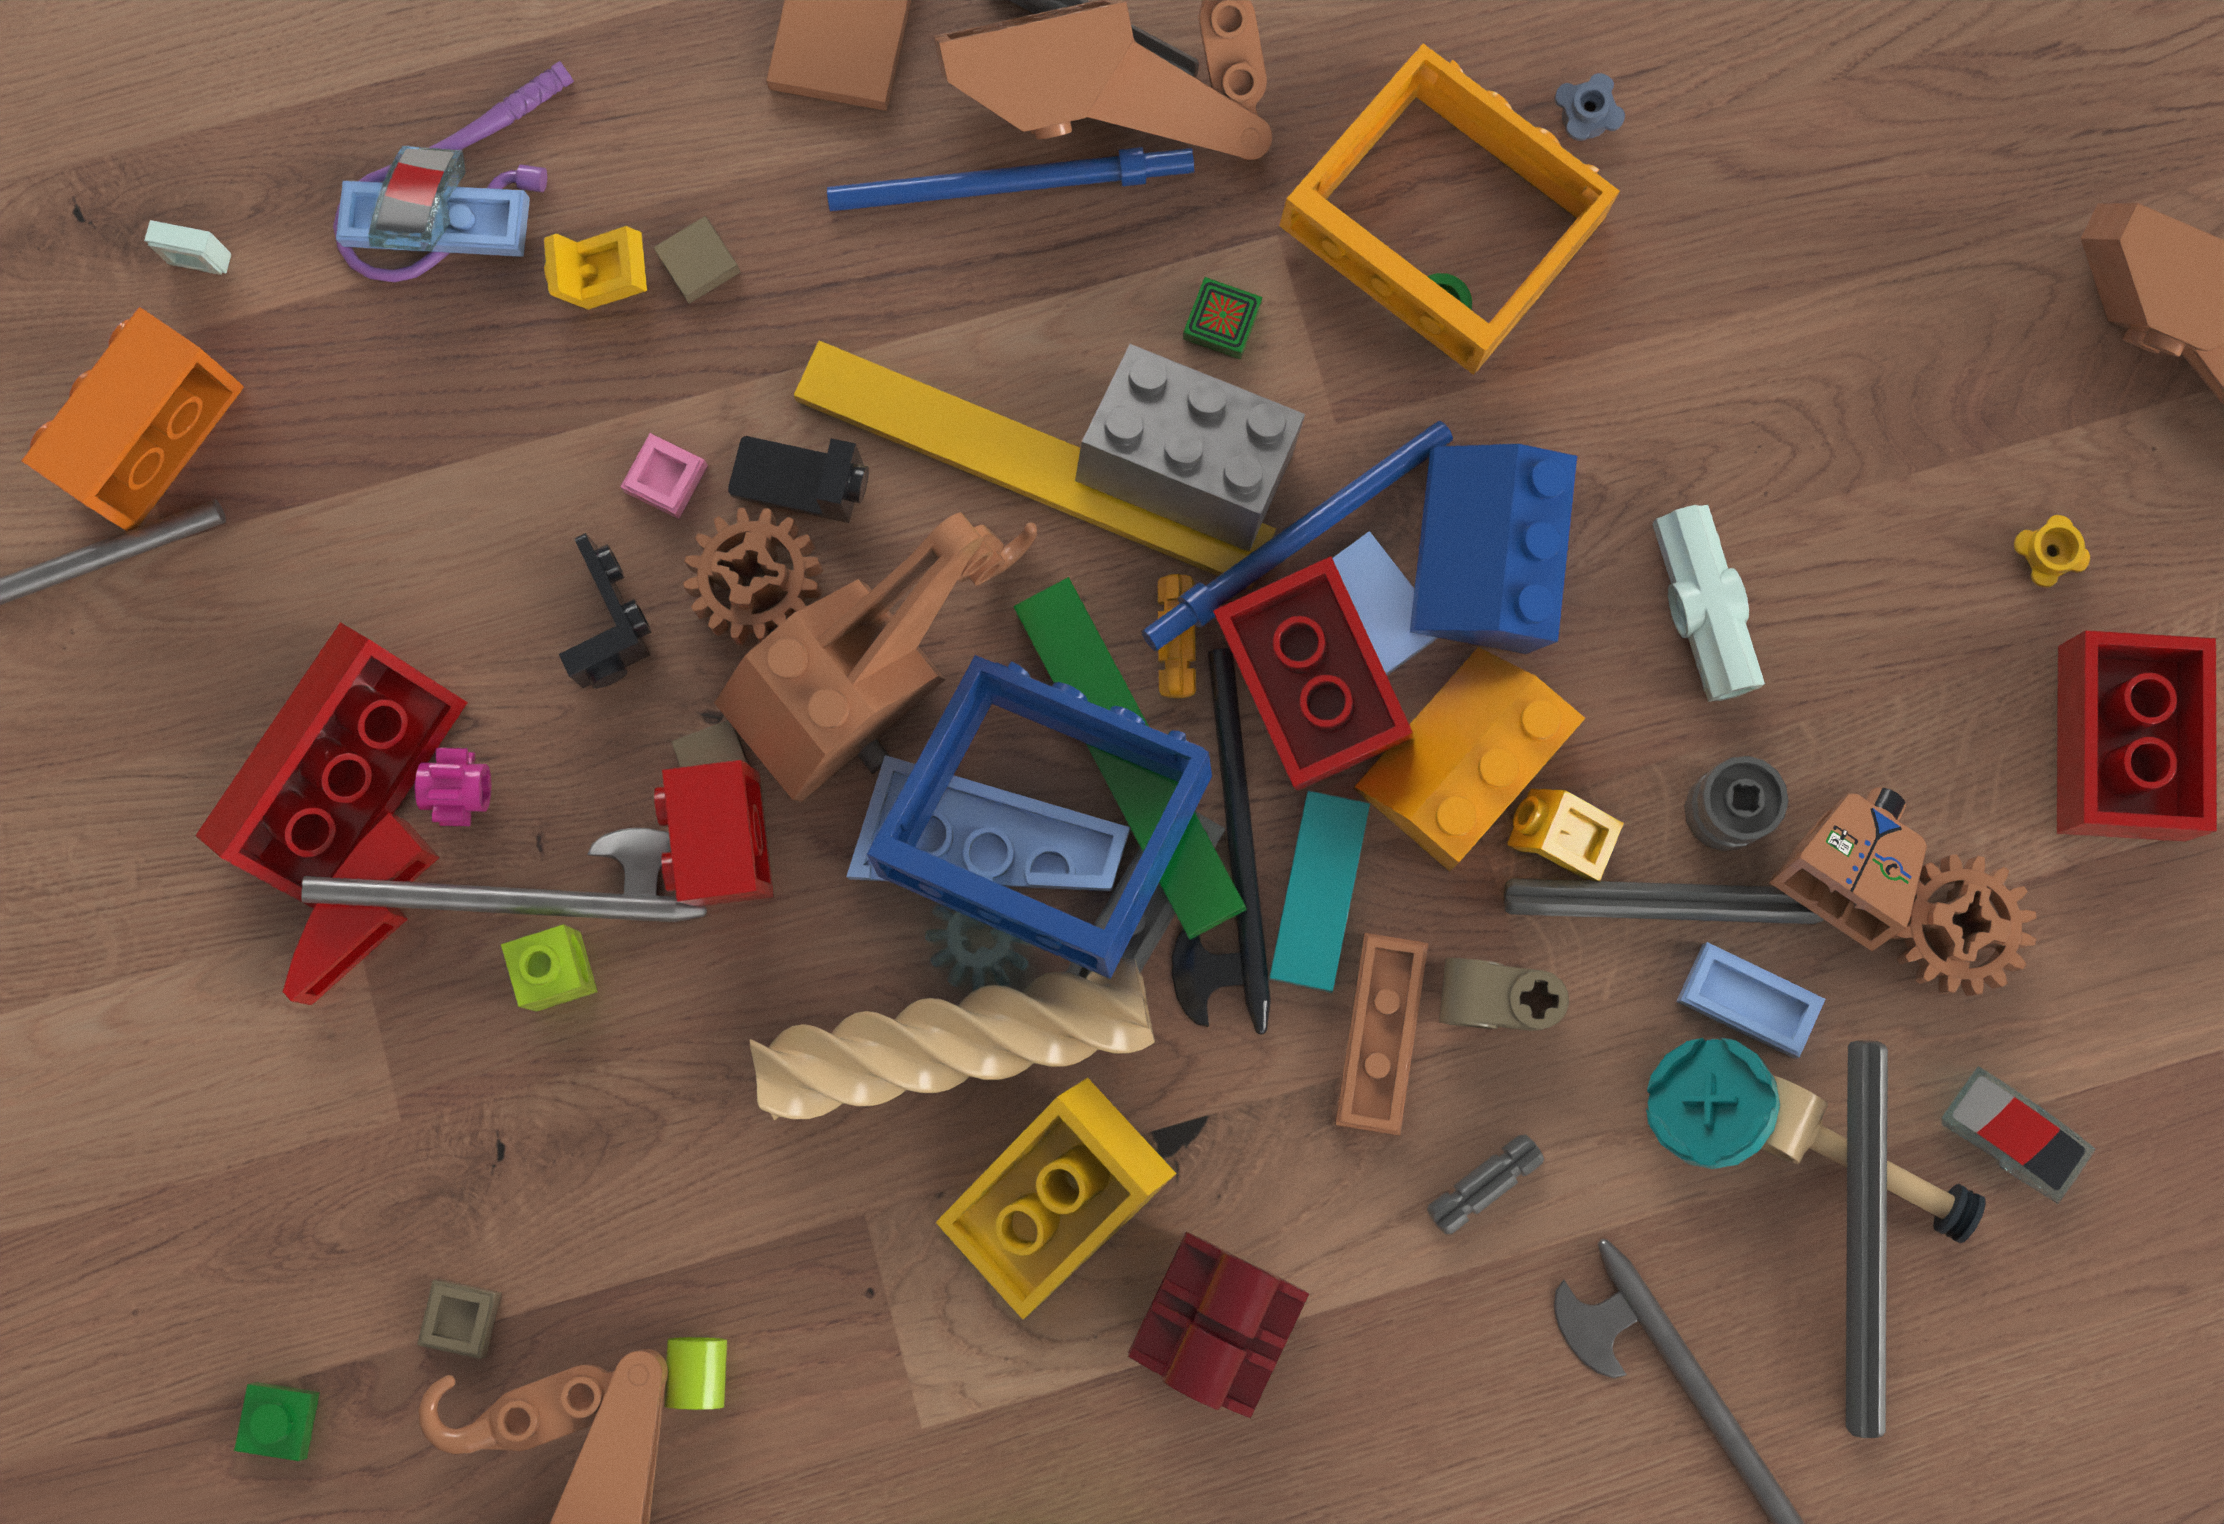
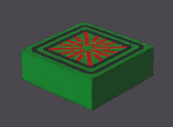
M1204 277L1183 331V340L1241 360L1262 305L1263 297Z

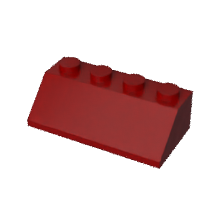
M340 622L195 836L220 858L302 902L303 877L332 878L357 844L389 812L394 814L415 783L418 766L422 762H429L436 748L439 747L468 702L372 640ZM302 902V903L308 905L309 907H311V908H313V909L315 908V906H316V904H317V903H305V902Z

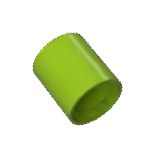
M708 1337L667 1339L666 1363L668 1366V1378L665 1387L664 1407L689 1410L724 1408L727 1339Z

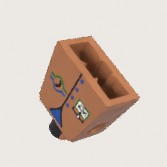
M1878 787L1872 789L1866 799L1858 794L1848 793L1814 823L1772 875L1769 883L1869 950L1874 951L1906 928L1910 919L1927 845L1922 836L1899 822L1905 811L1906 802L1897 792L1888 788Z

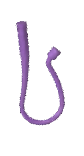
M558 61L551 66V69L545 70L544 73H541L529 81V83L514 91L509 97L504 98L503 102H498L481 117L425 150L458 152L514 123V120H519L542 102L551 98L552 95L563 90V87L566 88L573 83L574 80L563 64ZM398 162L369 173L359 181L382 183L390 180ZM520 164L517 170H510L499 174L487 188L503 189L509 184L516 183L518 189L543 193L547 185V170L542 167ZM340 203L337 207L336 216L333 224L335 238L337 234ZM336 240L339 252L351 269L369 279L394 283L417 278L450 254L446 252H430L411 266L389 270L370 266L358 258L352 247H343Z

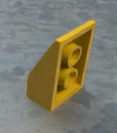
M1087 1077L1057 1096L935 1223L1024 1320L1123 1227L1177 1173Z

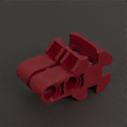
M1186 1231L1128 1351V1357L1161 1375L1162 1382L1189 1398L1216 1410H1220L1222 1406L1251 1419L1309 1293Z

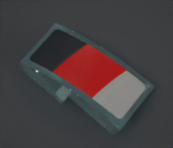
M414 146L401 147L388 170L375 205L368 233L370 247L432 252L450 224L447 200L466 173L463 150Z
M1979 1066L1941 1118L1942 1125L1999 1160L2000 1168L2057 1204L2063 1199L2095 1153V1148L2077 1133L2033 1101Z

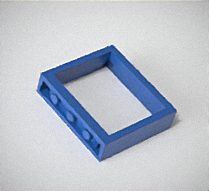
M975 655L872 843L867 856L878 877L1111 979L1212 778L1209 751L1188 742L1186 734L1183 732L1172 730L1169 734H1165L1146 726L1145 721L1140 716L1126 708L1112 706L1110 710L1090 703L1082 692L1068 684L1055 682L1052 686L1032 679L1024 668L1012 661L1007 667L998 662L994 663ZM992 704L1179 782L1104 930L915 847Z

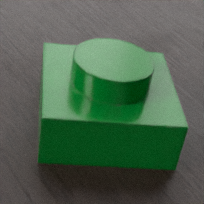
M260 1382L247 1384L234 1451L293 1461L307 1459L320 1392Z

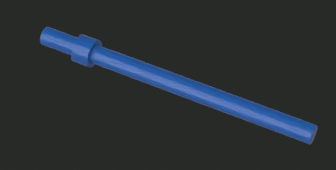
M1143 147L1118 149L1119 156L830 186L827 187L828 205L831 212L1121 181L1122 187L1145 185L1146 178L1195 173L1192 148L1144 153Z
M1437 421L1210 583L1204 585L1199 582L1178 597L1179 605L1141 631L1146 643L1152 650L1158 651L1193 625L1201 628L1216 617L1213 610L1220 608L1222 604L1424 462L1430 456V449L1437 446H1446L1452 442L1453 436L1449 428L1442 421Z

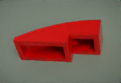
M389 812L357 844L332 878L413 882L440 857L408 821ZM317 903L310 914L293 954L283 993L291 1002L312 1006L407 921L408 918L398 907Z

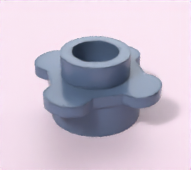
M1597 73L1588 82L1578 85L1564 83L1557 89L1555 103L1563 108L1562 121L1570 138L1583 141L1601 135L1606 129L1616 131L1622 126L1625 112L1615 103L1612 95L1614 82L1609 76ZM1592 103L1595 106V110L1589 112L1584 108V105Z

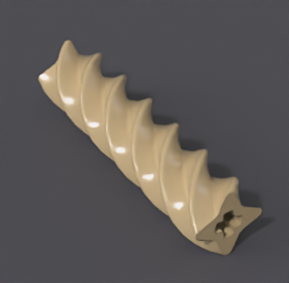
M1121 958L1111 979L1093 971L1086 978L1068 972H1051L1033 980L1022 992L1001 985L983 986L971 992L958 1006L942 999H920L908 1005L895 1020L876 1012H858L845 1018L832 1033L811 1025H795L782 1031L768 1047L750 1039V1048L756 1071L758 1106L761 1110L770 1113L773 1119L776 1120L778 1117L789 1119L815 1118L827 1114L843 1103L854 1106H874L888 1102L906 1090L918 1093H938L963 1083L970 1076L983 1080H1001L1021 1073L1033 1063L1049 1067H1065L1081 1062L1098 1049L1114 1054L1132 1053L1143 1050L1155 1043L1142 974H1139L1135 959Z

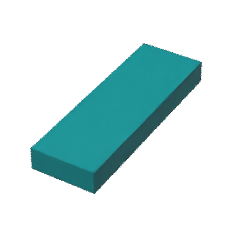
M1307 791L1269 980L1330 993L1333 992L1370 803Z

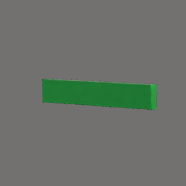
M1069 577L1013 606L1053 683L1061 682L1068 684L1082 692L1087 697L1088 702L1110 710L1112 706L1126 708L1140 716L1145 721L1146 726L1149 727ZM1086 743L1144 852L1179 782ZM1194 812L1159 881L1190 940L1247 910L1198 816Z

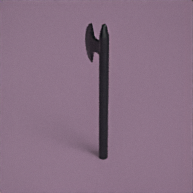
M1222 648L1208 651L1232 882L1247 910L1236 915L1239 953L1212 954L1203 947L1200 935L1190 940L1183 928L1177 937L1172 954V979L1176 997L1184 1013L1197 1025L1209 1027L1208 1000L1212 993L1222 987L1243 985L1245 1004L1255 1032L1262 1035L1267 1031L1271 997L1234 657L1230 648Z

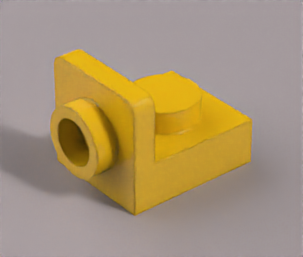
M1533 788L1516 809L1513 818L1514 828L1508 840V846L1520 852L1537 853L1585 880L1600 881L1624 823L1566 790Z

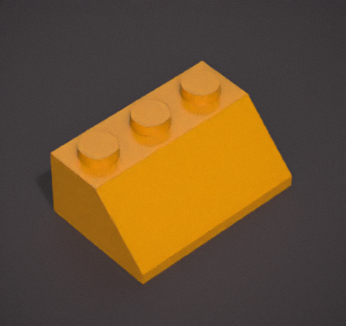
M1478 647L1409 724L1413 731L1414 739L1387 750L1355 785L1354 789L1450 872L1584 721L1585 717L1537 676Z

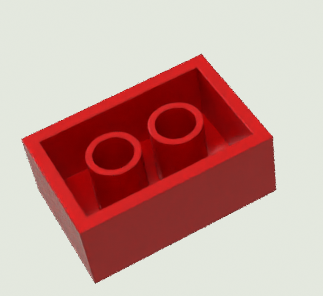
M1332 556L1213 610L1290 781L1297 791L1414 739L1413 731Z
M2085 630L2059 645L2057 834L2186 842L2217 832L2216 638Z

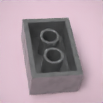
M1129 344L1081 442L1075 481L1249 552L1293 455L1305 414Z

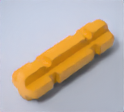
M1170 574L1159 578L1158 604L1164 605V611H1158V619L1179 605L1178 597L1195 585V581L1191 576ZM1195 625L1158 650V661L1165 663V670H1159V693L1163 697L1179 699L1192 696L1196 692V669L1190 668L1189 662L1196 661Z

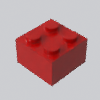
M742 760L662 770L664 786L655 788L654 804L659 825L668 826L671 852H663L661 859L666 890L668 892L676 891L677 902L692 906H710L774 897L760 772Z

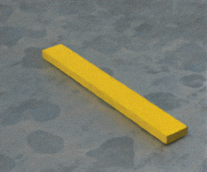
M820 340L794 393V398L798 403L1216 576L1221 575L1272 539L1276 532V528L1262 523L1248 552L1075 481L1080 454L1079 447ZM1254 582L1246 588L1251 590Z

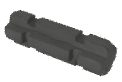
M1526 1134L1518 1135L1502 1148L1504 1153L1500 1157L1497 1154L1491 1156L1454 1185L1456 1191L1451 1195L1445 1192L1429 1204L1427 1208L1428 1214L1443 1233L1447 1235L1453 1234L1469 1221L1467 1215L1471 1212L1474 1214L1480 1213L1518 1183L1516 1177L1520 1174L1523 1177L1527 1176L1543 1164L1544 1156Z

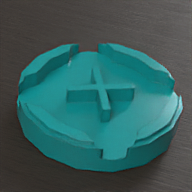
M1699 1038L1686 1041L1666 1054L1650 1076L1647 1092L1650 1095L1648 1109L1646 1108L1648 1124L1660 1144L1688 1165L1708 1169L1738 1165L1760 1151L1775 1130L1780 1108L1775 1078L1764 1061L1755 1052L1736 1040L1721 1038L1722 1040Z

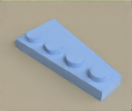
M887 755L884 756L846 876L849 880L887 881L878 877L867 853L915 766L914 763ZM953 775L915 847L1005 887L1112 891L1130 827Z

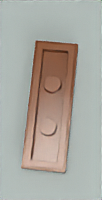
M1370 933L1363 934L1334 1122L1335 1126L1400 1136L1428 943Z

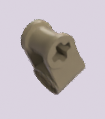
M1445 958L1439 1023L1484 1029H1497V1027L1536 1031L1550 1028L1559 1023L1567 1012L1569 1005L1568 990L1563 981L1553 973L1544 970L1508 967L1491 961ZM1534 983L1541 985L1543 996L1552 998V1007L1540 1011L1538 1019L1531 1017L1532 1011L1530 1006L1520 1004V995L1532 991Z

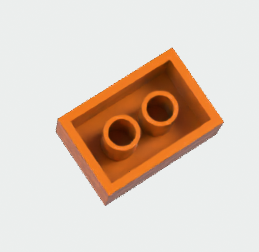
M139 307L130 319L123 321L115 328L109 339V347L93 368L82 373L76 379L70 390V398L54 419L43 424L36 431L30 443V450L21 461L125 531L133 530L140 526L243 390L244 386L200 347Z

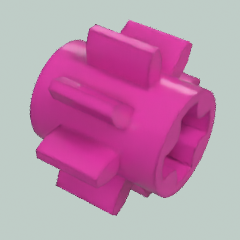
M436 748V763L422 762L417 769L415 798L419 810L432 811V822H439L440 826H471V811L486 812L490 804L492 784L489 766L487 764H475V753L468 752V748Z

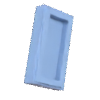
M1706 942L1702 944L1676 1002L1792 1058H1799L1826 999Z

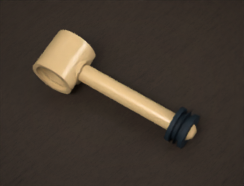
M1773 1076L1777 1083L1780 1108L1775 1130L1761 1149L1791 1163L1800 1164L1804 1153L1810 1148L1847 1168V1138L1822 1126V1117L1828 1104L1812 1092L1790 1081ZM1887 1160L1888 1191L1935 1215L1934 1230L1945 1234L1947 1237H1951L1952 1240L1963 1243L1973 1234L1985 1210V1197L1977 1193L1974 1194L1972 1190L1968 1191L1961 1184H1956L1946 1192Z

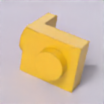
M624 226L579 242L559 234H553L544 238L546 260L544 273L550 295L589 310L647 291L642 232Z

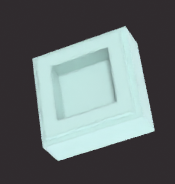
M150 220L144 241L167 264L219 275L227 273L231 253L211 232Z

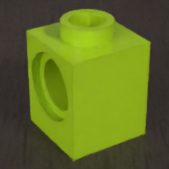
M563 924L501 944L518 1007L537 1012L598 992L581 932Z

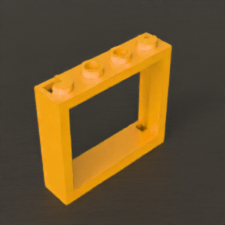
M1423 43L1286 198L1279 227L1474 375L1603 222L1620 190L1597 174L1600 169L1593 165L1582 163L1562 148L1557 138L1551 132L1541 127H1534L1514 112L1504 97L1494 91H1486L1466 76L1453 59L1449 63ZM1416 97L1577 218L1489 323L1326 200Z

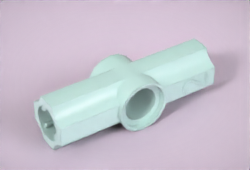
M1692 505L1656 518L1652 525L1671 582L1668 587V601L1675 627L1682 638L1689 639L1708 702L1722 701L1759 689L1765 682L1746 626L1749 618V605L1741 577L1734 568L1728 569L1709 506Z

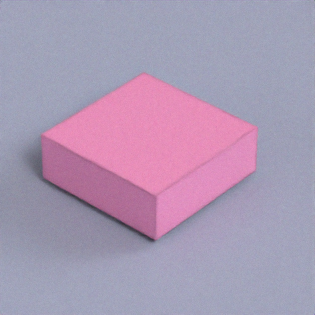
M649 433L620 487L624 493L679 519L708 465L704 459Z

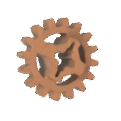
M739 508L737 511V523L731 526L720 516L716 517L714 524L718 534L710 538L707 535L698 533L695 537L703 549L702 555L685 557L684 563L690 571L697 574L696 577L689 578L683 582L684 589L690 596L699 597L691 605V608L699 619L711 616L708 627L718 637L731 627V638L736 645L743 646L749 632L755 633L761 642L770 634V630L777 628L793 613L805 608V598H820L822 595V590L818 583L809 579V577L823 572L819 559L808 556L815 549L809 535L806 534L796 538L799 528L790 517L782 521L777 527L776 518L771 509L768 508L763 509L758 521H752L745 508ZM776 545L781 546L790 554L794 570H789L784 564L776 563L778 553L775 550ZM757 568L763 570L765 573L764 578L753 577ZM744 576L753 577L750 586H746L743 582ZM714 583L720 584L722 589L731 590L728 599L731 603L730 610L718 601L714 590ZM778 601H781L775 607L763 612L765 609L769 608L773 604L777 603Z
M1957 854L1942 858L1940 870L1932 862L1922 865L1919 878L1922 883L1918 882L1909 922L1905 929L1890 939L1896 941L1904 940L1907 949L1897 958L1899 964L1916 961L1920 965L1915 977L1916 982L1922 984L1938 977L1939 994L1943 995L1955 993L1961 982L1965 995L1973 996L1983 994L1984 982L1992 989L2008 984L2006 974L2002 968L2012 972L2025 968L2026 962L2016 951L2018 948L2035 946L2036 938L2022 932V924L2036 919L2037 916L2035 911L2020 910L2017 902L2028 892L2024 886L2008 890L2003 885L2009 873L2007 868L2001 867L1986 874L1985 857L1982 856L1968 859L1963 868ZM1955 883L1954 889L1948 891L1946 902H1927L1938 888L1945 884ZM1989 899L1991 900V902H1992L1993 905L1995 906V908H1996V910H1997V912H1998V915H1997L1996 911L1994 910V908L1992 907V905L1990 904ZM1961 914V923L1971 927L1970 935L1962 937L1963 930L1960 926L1953 924V916ZM1924 933L1926 934V936L1932 943L1933 947L1935 948V953L1929 947L1925 939ZM1992 947L1996 949L1986 962L1976 968H1969L1970 962L1976 961L1977 952L1980 948Z

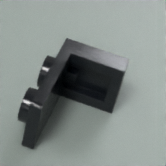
M744 436L739 443L728 492L731 497L849 523L854 502L861 504L868 483L869 467L864 466L856 443L831 438L828 452L824 453Z
M584 533L574 538L616 626L560 653L559 656L569 677L579 686L585 688L592 685L594 689H599L621 680L628 673L626 667L650 656V652L642 637L652 632L636 600L632 599L625 603L615 583L625 578L610 546L606 544L598 548L587 533Z

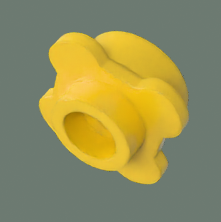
M2062 515L2050 517L2046 525L2036 531H2021L2014 540L2015 551L2025 556L2032 569L2031 579L2040 587H2051L2057 583L2059 576L2069 571L2075 573L2082 572L2090 563V554L2085 549L2082 534L2073 526L2069 518ZM2048 546H2053L2056 548V556L2052 557L2048 555Z

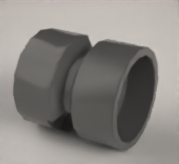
M1751 756L1732 757L1700 777L1688 791L1684 805L1686 823L1694 837L1707 847L1720 851L1739 850L1771 833L1785 817L1789 802L1787 787L1779 772L1766 761Z

